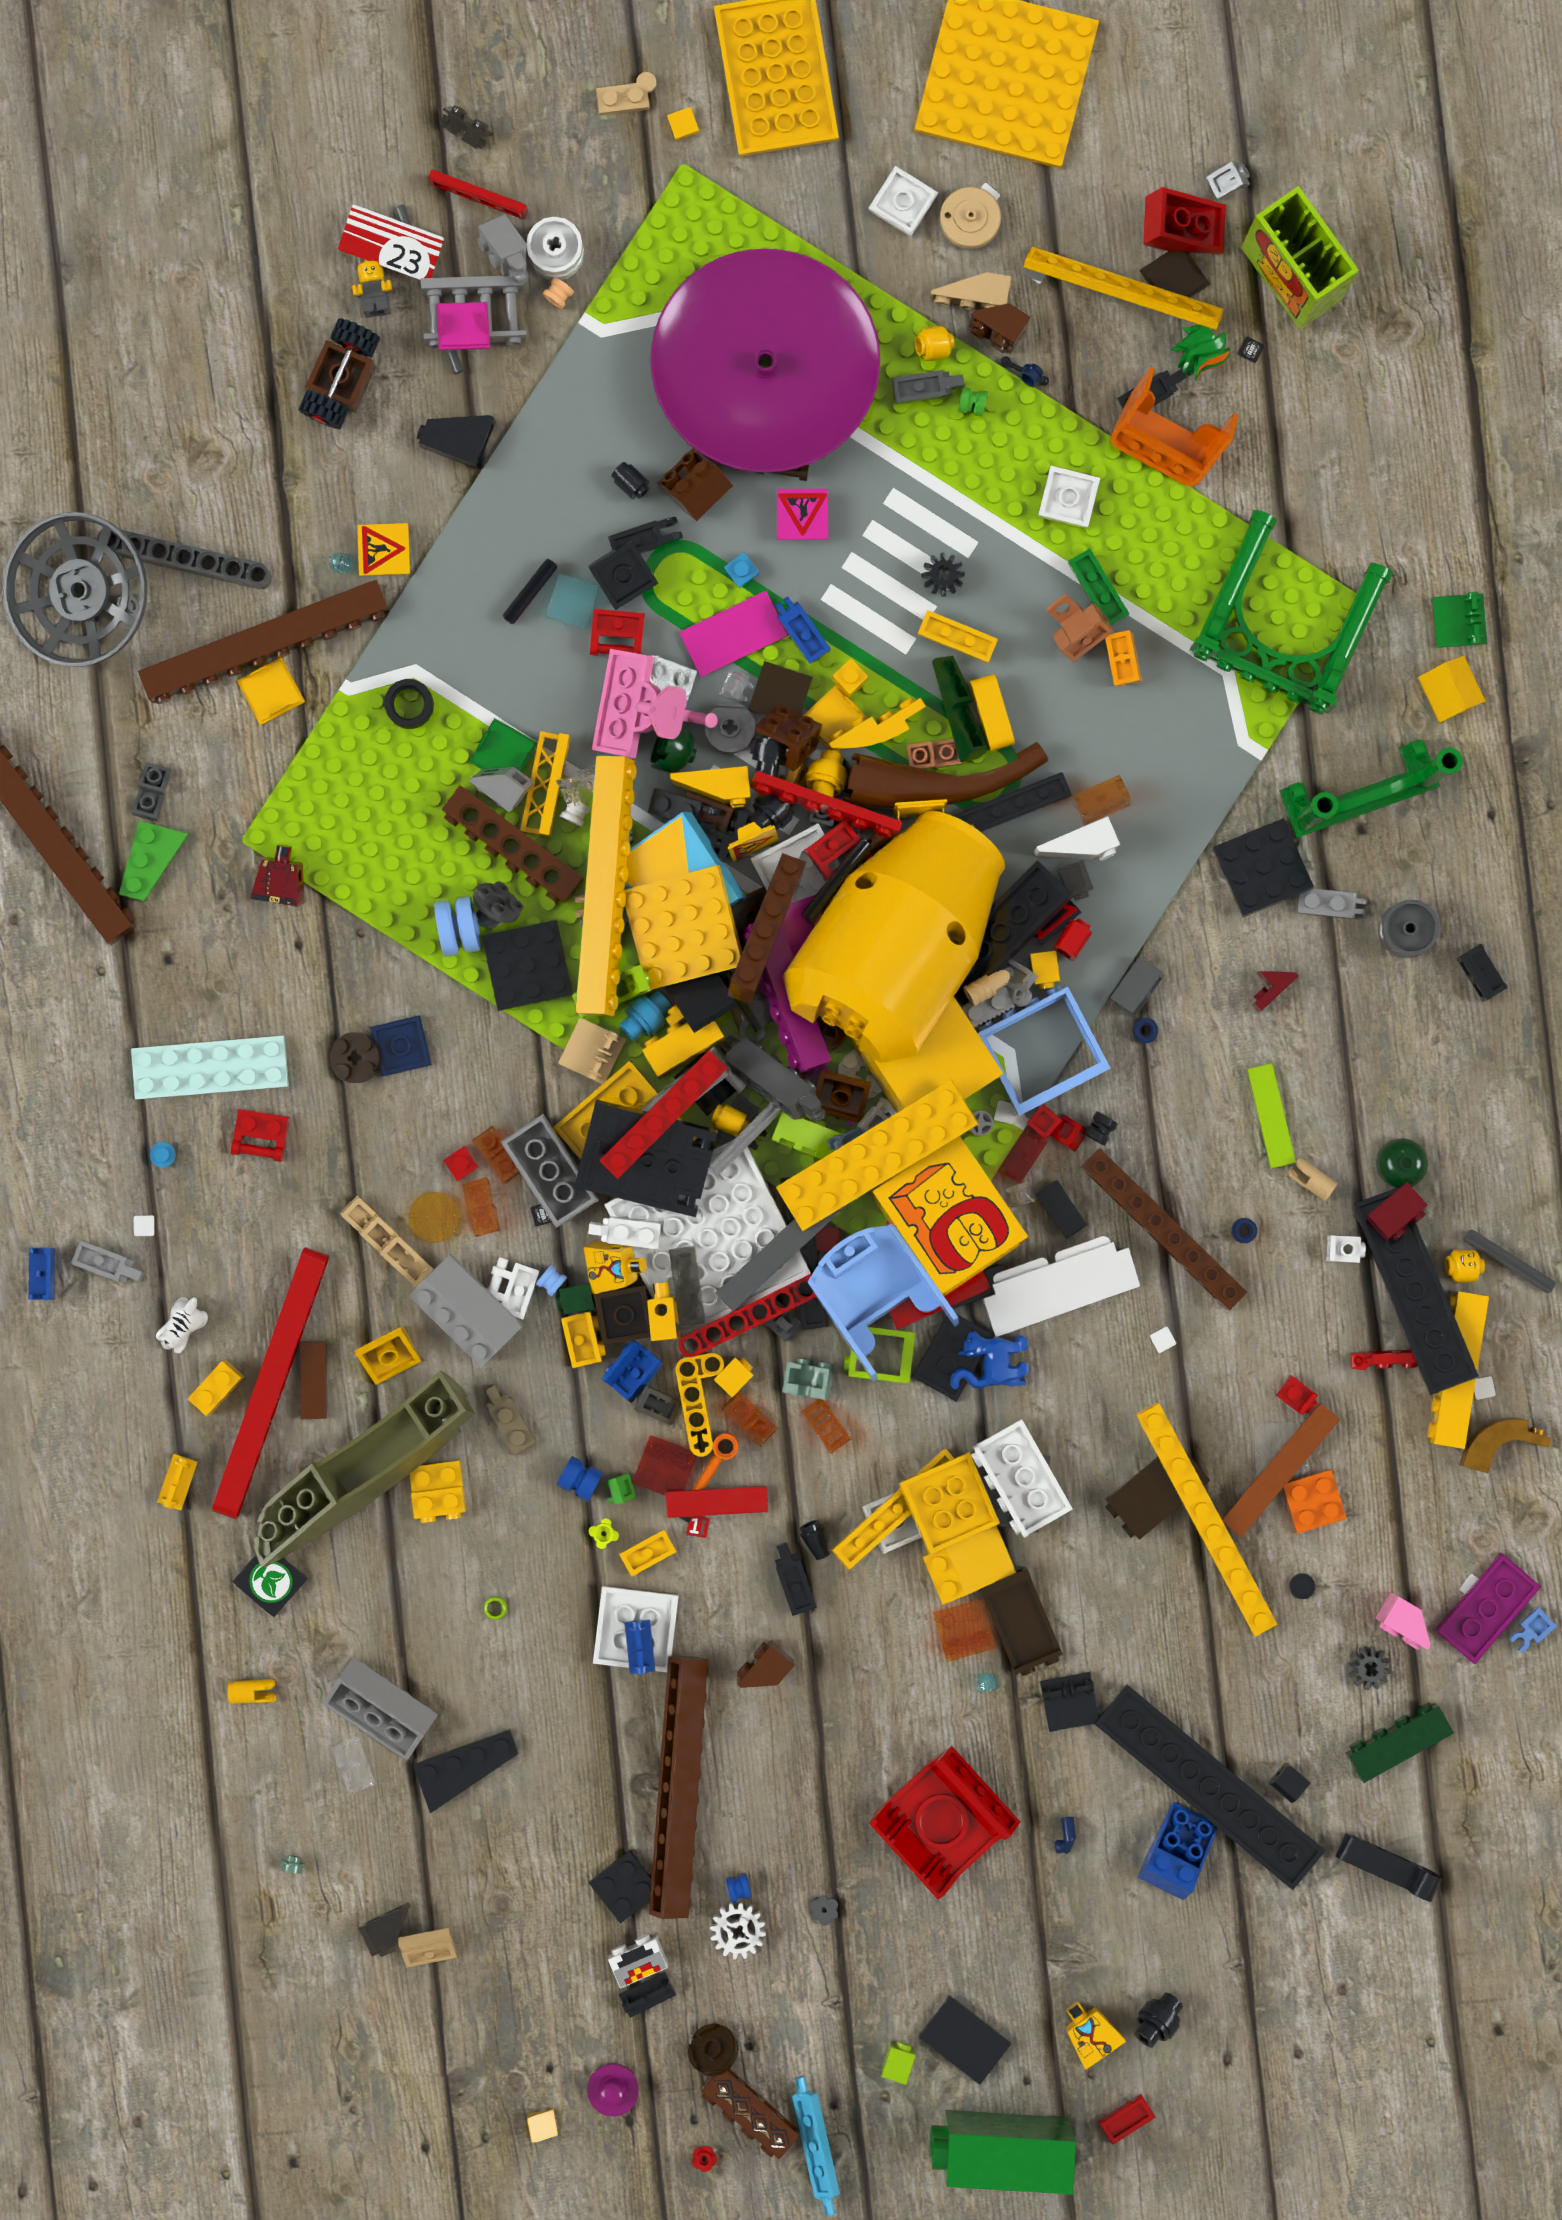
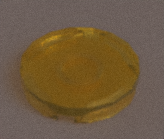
M429 1192L421 1195L414 1201L409 1211V1225L414 1234L422 1240L431 1243L442 1242L450 1238L457 1230L460 1222V1213L455 1201L448 1195L439 1192Z

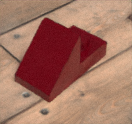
M1258 971L1257 974L1270 988L1267 990L1266 987H1263L1254 996L1256 1001L1252 1006L1258 1012L1262 1011L1299 975L1296 972Z

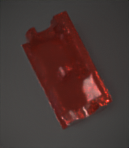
M1025 1128L998 1171L1017 1184H1021L1048 1141L1035 1134L1032 1130Z

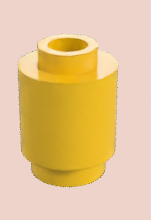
M718 1104L710 1123L715 1124V1128L737 1137L750 1124V1121L746 1120L748 1114L729 1105L723 1106Z

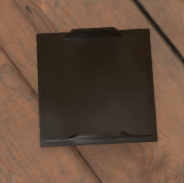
M1168 251L1139 270L1149 285L1189 298L1210 285L1188 252Z

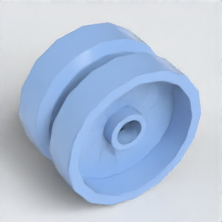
M471 896L457 898L455 902V915L452 905L448 900L434 902L437 929L444 957L458 955L460 951L459 938H461L463 948L467 953L481 950L479 923Z

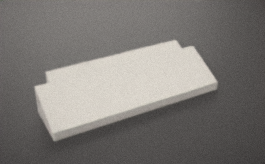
M1101 1236L1057 1252L1055 1254L1056 1262L1049 1264L1045 1258H1039L995 1274L993 1277L994 1284H992L995 1295L982 1298L995 1337L1139 1287L1140 1284L1129 1247L1116 1251L1114 1242H1110L1106 1236Z

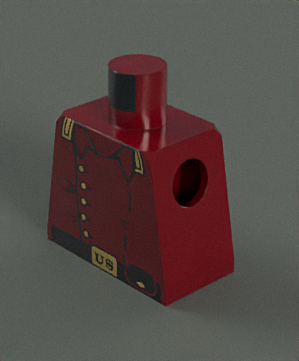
M277 845L275 858L267 857L262 859L250 899L296 907L304 904L303 864L290 861L291 846Z

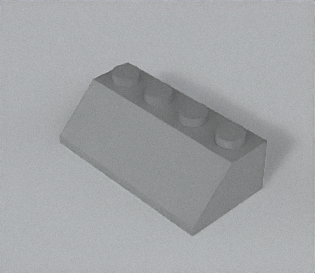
M452 1254L442 1261L409 1295L481 1368L524 1326Z
M354 1657L340 1674L322 1703L406 1761L438 1716L430 1707L423 1705L410 1696L408 1692L401 1690L389 1682L386 1677L379 1675L365 1663Z

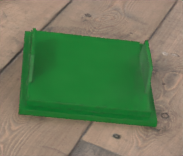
M494 718L469 762L482 770L515 767L522 772L538 743Z

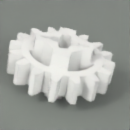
M742 1901L739 1902L738 1907H734L733 1903L730 1902L728 1910L720 1907L721 1916L714 1914L713 1919L717 1924H711L710 1930L716 1931V1933L711 1935V1940H718L715 1948L718 1950L723 1947V1956H727L731 1952L733 1953V1959H736L738 1954L741 1953L745 1959L747 1958V1951L750 1950L751 1953L755 1954V1945H763V1941L759 1937L766 1935V1931L760 1929L765 1925V1921H758L761 1913L757 1911L753 1914V1905L750 1904L745 1909L743 1908ZM733 1914H740L739 1917L734 1919L728 1917ZM750 1919L754 1923L755 1933L748 1927ZM741 1925L743 1933L739 1932L737 1935H734L732 1927L737 1928ZM721 1927L727 1931L728 1938L726 1942L721 1935ZM741 1942L748 1943L745 1946L735 1947L736 1944Z

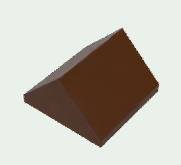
M821 1069L816 1096L821 1101V1108L824 1109L825 1114L859 1123L863 1117L872 1082Z

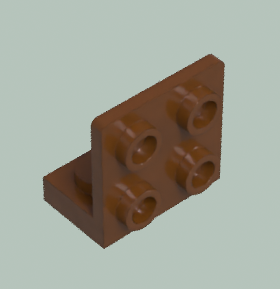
M776 705L756 724L755 731L787 745L785 768L795 771L817 749L822 724L814 721L811 717L796 713L786 706Z

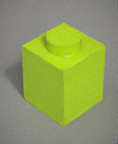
M897 2041V2044L890 2042L881 2070L883 2078L907 2084L916 2056L915 2050L911 2049L912 2045L903 2041Z

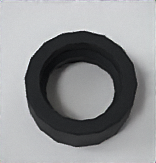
M403 679L389 687L385 695L384 707L394 724L402 728L414 729L421 727L429 721L433 713L434 701L431 692L423 683L415 679ZM406 689L416 690L422 695L424 700V709L421 714L412 719L399 716L394 707L397 694Z

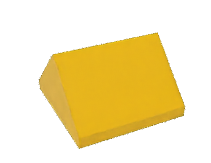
M1465 656L1445 662L1417 677L1439 723L1486 702Z
M404 1326L354 1351L375 1385L421 1362Z

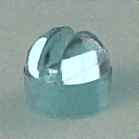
M340 552L332 554L330 556L331 562L329 563L330 569L336 573H347L351 565L350 556Z
M985 1673L978 1678V1692L998 1690L997 1681L993 1675Z

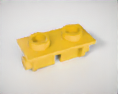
M173 1454L157 1503L163 1504L162 1506L166 1508L182 1510L198 1463L197 1461Z

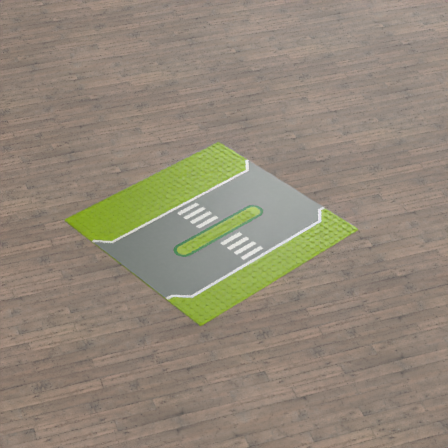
M682 164L248 828L242 841L245 845L266 858H275L277 845L291 846L290 861L303 864L304 883L495 1006L497 1005L482 936L557 920L573 994L576 993L578 990L583 928L580 925V920L583 917H576L575 911L584 908L585 902H574L573 895L585 894L596 756H620L592 750L609 654L590 655L594 609H615L589 570L588 565L612 551L608 539L609 536L655 520L658 522L676 516L678 522L674 526L659 530L662 537L673 532H682L683 538L641 554L659 584L615 611L645 613L642 655L655 657L650 683L656 685L661 691L666 686L682 688L687 697L685 710L708 714L713 708L723 702H737L748 709L764 661L813 677L801 715H804L836 685L832 681V676L851 658L868 676V681L850 698L867 718L872 716L878 724L880 723L877 719L878 717L890 710L892 714L901 709L899 704L910 697L914 701L921 698L926 707L905 719L910 729L900 735L866 747L841 749L839 753L848 761L850 767L853 766V763L856 764L857 762L852 760L853 753L909 765L907 745L954 739L932 661L939 657L954 656L970 691V680L995 674L1013 732L1015 745L991 752L988 750L979 759L964 761V764L927 770L954 776L987 772L1018 759L1016 753L1035 742H1038L1046 753L1048 762L1020 780L985 796L946 805L944 813L951 816L1063 772L1072 794L1071 797L981 833L997 847L1005 862V869L999 877L993 902L1000 898L1037 860L1074 895L1071 901L1082 913L1073 920L1076 921L1080 918L1091 926L1089 930L1093 934L1074 961L1056 952L1060 982L1054 983L1055 987L1060 985L1062 989L1069 988L1090 1028L1298 704L1286 698L1287 695L1284 693L1267 691L1263 688L1264 684L1255 680L1253 683L1240 678V673L1233 670L1230 672L1221 670L1216 666V662L1209 659L1207 661L1199 660L1193 656L1194 652L1189 651L1195 639L1200 635L1248 530L1249 524L1190 486L1172 479L1113 446L1110 435L1035 387H1029L1021 378L957 337L953 336L955 344L947 358L926 361L916 352L915 338L921 329L938 325L688 165ZM766 248L792 251L813 258L844 278L860 296L872 317L877 331L881 359L878 386L873 402L859 427L841 446L824 458L809 464L807 481H800L797 477L770 473L759 475L756 472L722 465L706 457L719 467L733 487L698 521H695L657 484L664 474L671 470L693 448L677 433L668 421L654 390L650 358L654 330L659 316L675 290L690 275L707 263L722 256L749 249ZM761 360L759 365L763 368H768L772 363L769 360ZM943 370V372L949 371L950 376L963 375L964 387L971 388L974 392H979L980 390L988 392L983 417L975 416L973 412H967L966 414L958 412L963 388L952 390V395L944 398L896 405L892 378ZM622 462H626L628 465L632 464L649 480L647 485L649 490L641 499L637 497L631 499L614 483L611 475ZM1050 466L1100 478L1087 529L1038 517ZM777 489H828V540H777ZM1268 537L1243 592L1242 613L1249 630L1267 647L1287 655H1310L1327 648L1336 639L1357 593ZM1089 548L1130 613L1125 618L1111 625L1114 631L1111 634L1127 630L1133 632L1143 683H1131L1125 687L1114 686L1105 639L1075 662H1072L1060 651L1052 634L1062 626L1048 613L1047 607L1064 594L1073 599L1083 610L1092 604L1068 565L1069 560ZM744 552L760 574L739 589L724 570V567ZM941 553H945V560L947 561L951 555H954L955 559L952 564L962 562V567L957 571L965 572L964 577L958 578L963 582L962 587L954 585L956 589L955 594H951L946 589V597L941 596L940 589H938L935 595L931 594L934 586L925 588L924 583L929 579L921 578L923 572H929L923 567L924 563L932 564L930 560L932 555L940 561ZM547 558L552 560L557 565L556 571L513 625L508 623L503 618L504 612ZM939 570L938 578L941 580L943 577V580H947L949 572L945 570L943 573V570ZM766 591L778 615L780 612L775 604L780 602L785 610L788 609L783 600L787 596L793 604L798 602L831 648V651L810 665L787 633L786 637L701 677L680 636V631ZM1069 604L1060 605L1056 612L1065 611ZM1234 609L1224 630L1238 627ZM927 610L997 638L998 641L989 663L987 664L917 635ZM1230 634L1227 636L1226 644L1229 648L1238 652L1246 650L1247 642L1243 634ZM599 636V643L634 646V639ZM1252 646L1250 653L1243 659L1261 667L1259 657L1254 654L1256 649ZM1329 655L1315 661L1320 669ZM1286 663L1285 667H1274L1270 671L1288 679L1287 670L1291 663ZM1307 663L1294 667L1293 672L1298 680L1306 683L1313 681L1314 672ZM403 679H415L423 683L431 692L434 701L433 713L429 721L421 727L414 729L402 728L394 724L387 715L384 707L385 695L389 687L395 682ZM414 689L401 691L397 694L394 701L395 711L399 716L406 719L417 717L424 709L422 695ZM972 701L969 707L985 738L975 701ZM750 711L756 726L765 716ZM494 718L537 743L540 731L557 735L563 733L571 737L551 838L525 833L583 877V882L566 904L561 900L558 904L545 895L548 892L541 885L535 888L525 880L528 875L521 870L517 873L505 865L507 860L499 854L496 858L484 849L487 844L480 839L477 842L473 841L464 834L467 829L460 824L455 827L444 819L446 813L442 811V808L461 785L519 830L521 828L527 794L515 809L508 812L498 807L493 799L486 794L480 793L469 782L474 775L482 770L471 764L469 760ZM683 721L682 725L687 727L692 733L694 749H697V753L692 763H687L682 770L671 773L747 766L751 803H746L744 808H737L734 816L738 817L739 811L749 813L750 817L755 812L753 808L754 799L759 795L755 788L750 787L758 762L757 760H752L753 754H750L752 742L756 740V737L763 738V734L755 731V736L746 749L738 753L727 754L718 751L710 745L705 735L704 725ZM728 721V724L723 725L722 729L731 735L733 731H737L738 726H734L733 721ZM654 729L648 733H640L636 758L627 757L635 761L637 769L636 777L633 779L635 798L634 803L631 805L633 821L631 830L633 833L630 836L634 841L630 844V849L670 821V819L648 813L654 788L686 796L687 790L672 785L671 773L662 772L651 767L654 764L650 762L651 754L657 739ZM545 738L543 750L547 756L556 752L557 740ZM818 741L817 749L803 762L806 766H809L814 760L820 759L822 751L827 750L820 741ZM537 747L522 771L530 779ZM543 753L541 755L540 762L545 759ZM546 762L538 769V775L542 781L551 776L552 767L549 762ZM780 766L778 778L780 774L787 776L789 769L785 768V766ZM538 778L536 779L535 787L540 784ZM543 786L533 794V800L537 806H540L546 800L547 792ZM843 791L840 795L833 798L843 800V797L849 796V793ZM568 798L591 808L589 814H586L583 819V827L574 825L559 817L561 812L565 811L567 807L566 801ZM531 803L530 811L535 809L533 803ZM796 803L792 807L794 811L793 819L783 829L776 830L779 838L778 842L738 861L733 862L729 855L722 862L729 869L745 895L764 887L750 860L751 858L816 825V823L809 821L811 812L804 809L803 805ZM866 808L867 810L896 819V817H893L894 809ZM473 809L466 811L464 814L466 822H473L477 819V811ZM538 811L528 818L527 827L540 830L542 817ZM1107 816L1120 843L1114 856L1100 861L1099 858L1086 860L1036 857L1034 854L1037 846ZM916 818L899 819L902 821V825L897 835L910 826ZM488 825L484 830V835L488 838H493L498 833V828L495 825ZM820 825L824 835L833 829ZM730 827L728 833L717 829L712 831L702 828L714 850L717 838L722 839L723 833L734 835V832L730 831ZM867 828L862 830V834L857 835L860 839L868 840L876 831ZM515 840L508 841L504 847L507 853L516 852L518 842ZM853 846L837 858L839 863L844 860ZM533 855L528 856L525 860V866L529 869L535 868L539 863L538 857ZM549 871L545 876V881L548 884H555L559 880V873L556 871ZM483 883H504L508 887V891L524 906L518 919L512 923H501L494 929H487L479 924L480 951L467 953L463 948L461 938H459L460 951L458 955L444 957L437 929L434 902L448 900L452 905L455 915V902L457 898L471 896L474 911L477 913L479 909L473 901V892L476 887ZM630 924L628 929L623 930L621 933L622 956L619 959L618 966L620 975L630 968L640 965ZM1066 926L1043 945L1033 937L1012 959L1031 970L1029 955L1055 951L1053 946ZM1033 984L1029 988L1032 992V999L1038 997L1039 1001L1048 997L1047 991L1051 990H1040L1039 985L1033 986ZM1006 987V989H1007V991H1008V993H1009V995H1010V997H1011L1013 991L1010 990V989H1008V988ZM659 988L652 989L643 995L649 998L656 991L661 992ZM954 995L960 1007L964 1004ZM572 996L503 1010L563 1050H565L580 1018L579 1013H576V1005ZM1063 998L987 1037L1020 1103L1052 1087L1083 1039ZM634 999L618 1005L615 1010V1016L591 1015L583 1018L626 1039L608 1079L631 1060L653 1087L660 1092L675 1080L674 1077L684 1067L693 1061H689L661 1079L658 1078L642 1050L646 1048L644 1043L653 1037L658 1036L661 1039L668 1034L666 1030L671 1026L666 1021L664 1028L655 1036L647 1037L643 1034L635 1042L632 1041L623 1032L619 1024L628 1017L625 1010L628 1008L627 1005ZM754 999L765 1028L764 1037L759 1044L767 1054H774L779 1058L783 1066L788 1067V1052L786 1046L779 1039L777 1022L771 1018L767 1007L760 1009L759 1004ZM738 1000L745 1020L750 1019L743 1001ZM1014 1003L1016 1012L1026 1008L1025 1006L1019 1007ZM731 1011L715 1020L725 1040L730 1035L741 1040ZM668 1013L664 1015L665 1019L670 1016ZM1000 1014L999 1017H996L994 1020H991L993 1024H996L1002 1021L1003 1019ZM751 1024L745 1028V1035L748 1038L755 1039L759 1036L760 1031L756 1025ZM979 1026L975 1029L977 1033L980 1032ZM847 1036L840 1046L829 1052L832 1061L825 1065L831 1072L837 1073L838 1066L844 1056L855 1050ZM721 1043L715 1046L716 1049L726 1058V1055L719 1046ZM860 1067V1071L856 1072V1076L866 1081V1077L870 1076V1072L866 1071L865 1067ZM998 1078L964 1099L972 1113L982 1110L991 1115L993 1119L992 1130L984 1136H975L969 1130L960 1135L990 1181L1024 1131L1027 1121L1039 1107L1037 1106L1020 1116L1016 1114L1014 1124L994 1120L998 1101L1011 1103ZM747 1085L740 1093L736 1091L720 1105L731 1106L740 1094L760 1108L753 1118L754 1120L770 1102ZM882 1091L874 1098L867 1099L863 1117L872 1106H876L880 1097L887 1099ZM695 1102L680 1116L685 1122L715 1128V1124L710 1123L715 1110L706 1116ZM781 1113L764 1129L768 1132L765 1137L758 1135L754 1139L758 1145L757 1149L754 1150L748 1146L764 1179L776 1187L781 1184L780 1178L795 1176L821 1160L772 1141ZM827 1114L824 1120H821L828 1123L826 1128L836 1131L837 1127L847 1131L858 1127L857 1122L850 1126L845 1119L840 1118L837 1120L836 1117ZM807 1116L803 1117V1119L812 1122V1119H809ZM711 1141L715 1148L722 1145L718 1141ZM879 1185L858 1197L857 1200L855 1199L850 1202L830 1222L850 1235L870 1227L886 1226L887 1219L872 1198V1191L878 1188Z

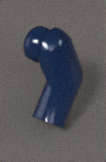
M1074 1817L1061 1818L1063 1840H1056L1054 1843L1055 1852L1058 1854H1068L1072 1850L1076 1840Z

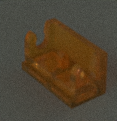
M1120 775L1073 795L1076 810L1078 809L1084 826L1130 806V795Z

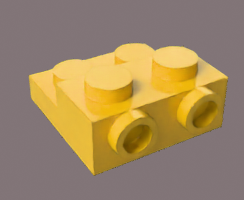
M460 1460L420 1465L410 1473L414 1519L420 1518L421 1523L436 1521L435 1516L446 1515V1520L461 1518V1513L467 1511Z

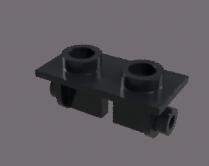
M663 1972L620 1993L619 1996L625 2013H628L631 2018L676 1996V1993L666 1972Z

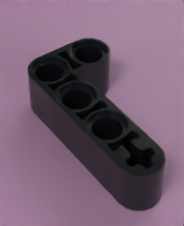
M1345 1833L1335 1856L1346 1863L1400 1886L1428 1902H1432L1442 1879L1437 1873L1349 1833Z

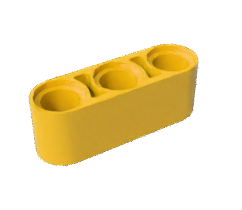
M995 674L970 680L971 691L990 752L1015 745L1013 732Z

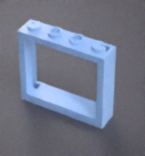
M1059 985L1047 991L1048 997L1041 1001L1036 997L1025 1006V1009L1019 1012L1012 1009L1001 1015L1002 1021L993 1024L991 1020L978 1027L980 1030L978 1035L1003 1072V1075L998 1079L1017 1116L1111 1069L1068 987L1062 989ZM1063 998L1097 1064L1020 1103L987 1037Z

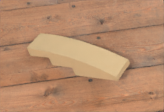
M358 1195L340 1212V1215L415 1287L434 1270L416 1250Z

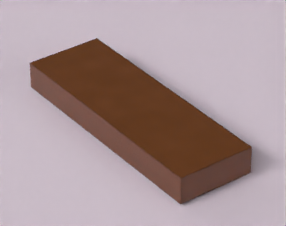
M300 1342L301 1419H327V1342Z

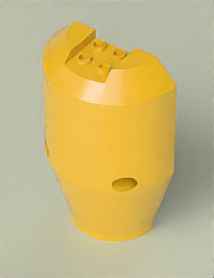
M926 811L918 815L910 826L845 879L784 972L783 981L791 1011L813 1024L818 1016H821L822 1020L828 1025L840 1027L849 1037L861 1040L858 1050L880 1063L916 1056L978 959L999 877L1005 869L1004 859L997 847L976 828L954 816L938 811Z

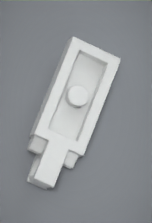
M611 1216L610 1218H603V1223H589L588 1234L602 1236L601 1241L610 1244L659 1249L662 1223Z

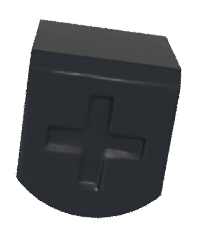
M1284 1763L1269 1782V1785L1290 1803L1295 1802L1311 1784L1289 1763Z

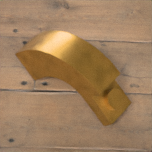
M1518 1418L1498 1419L1484 1425L1473 1434L1465 1446L1459 1465L1489 1473L1493 1456L1504 1443L1512 1440H1522L1549 1448L1552 1438L1546 1437V1431L1531 1427L1530 1431H1527L1530 1421Z

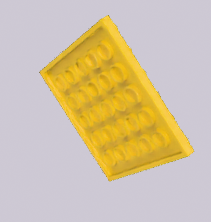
M948 0L914 132L1061 169L1099 20L1020 0Z

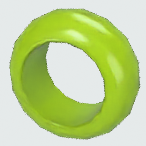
M493 1596L485 1601L484 1613L488 1618L499 1620L505 1616L507 1604L502 1598ZM497 1601L502 1605L501 1614L493 1615L489 1612L488 1606L490 1602Z

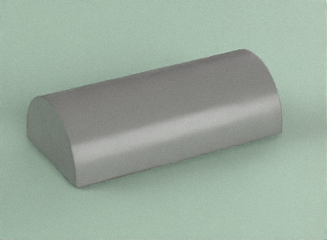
M544 1114L501 1141L506 1152L556 1228L599 1201L595 1192L574 1187L579 1168Z

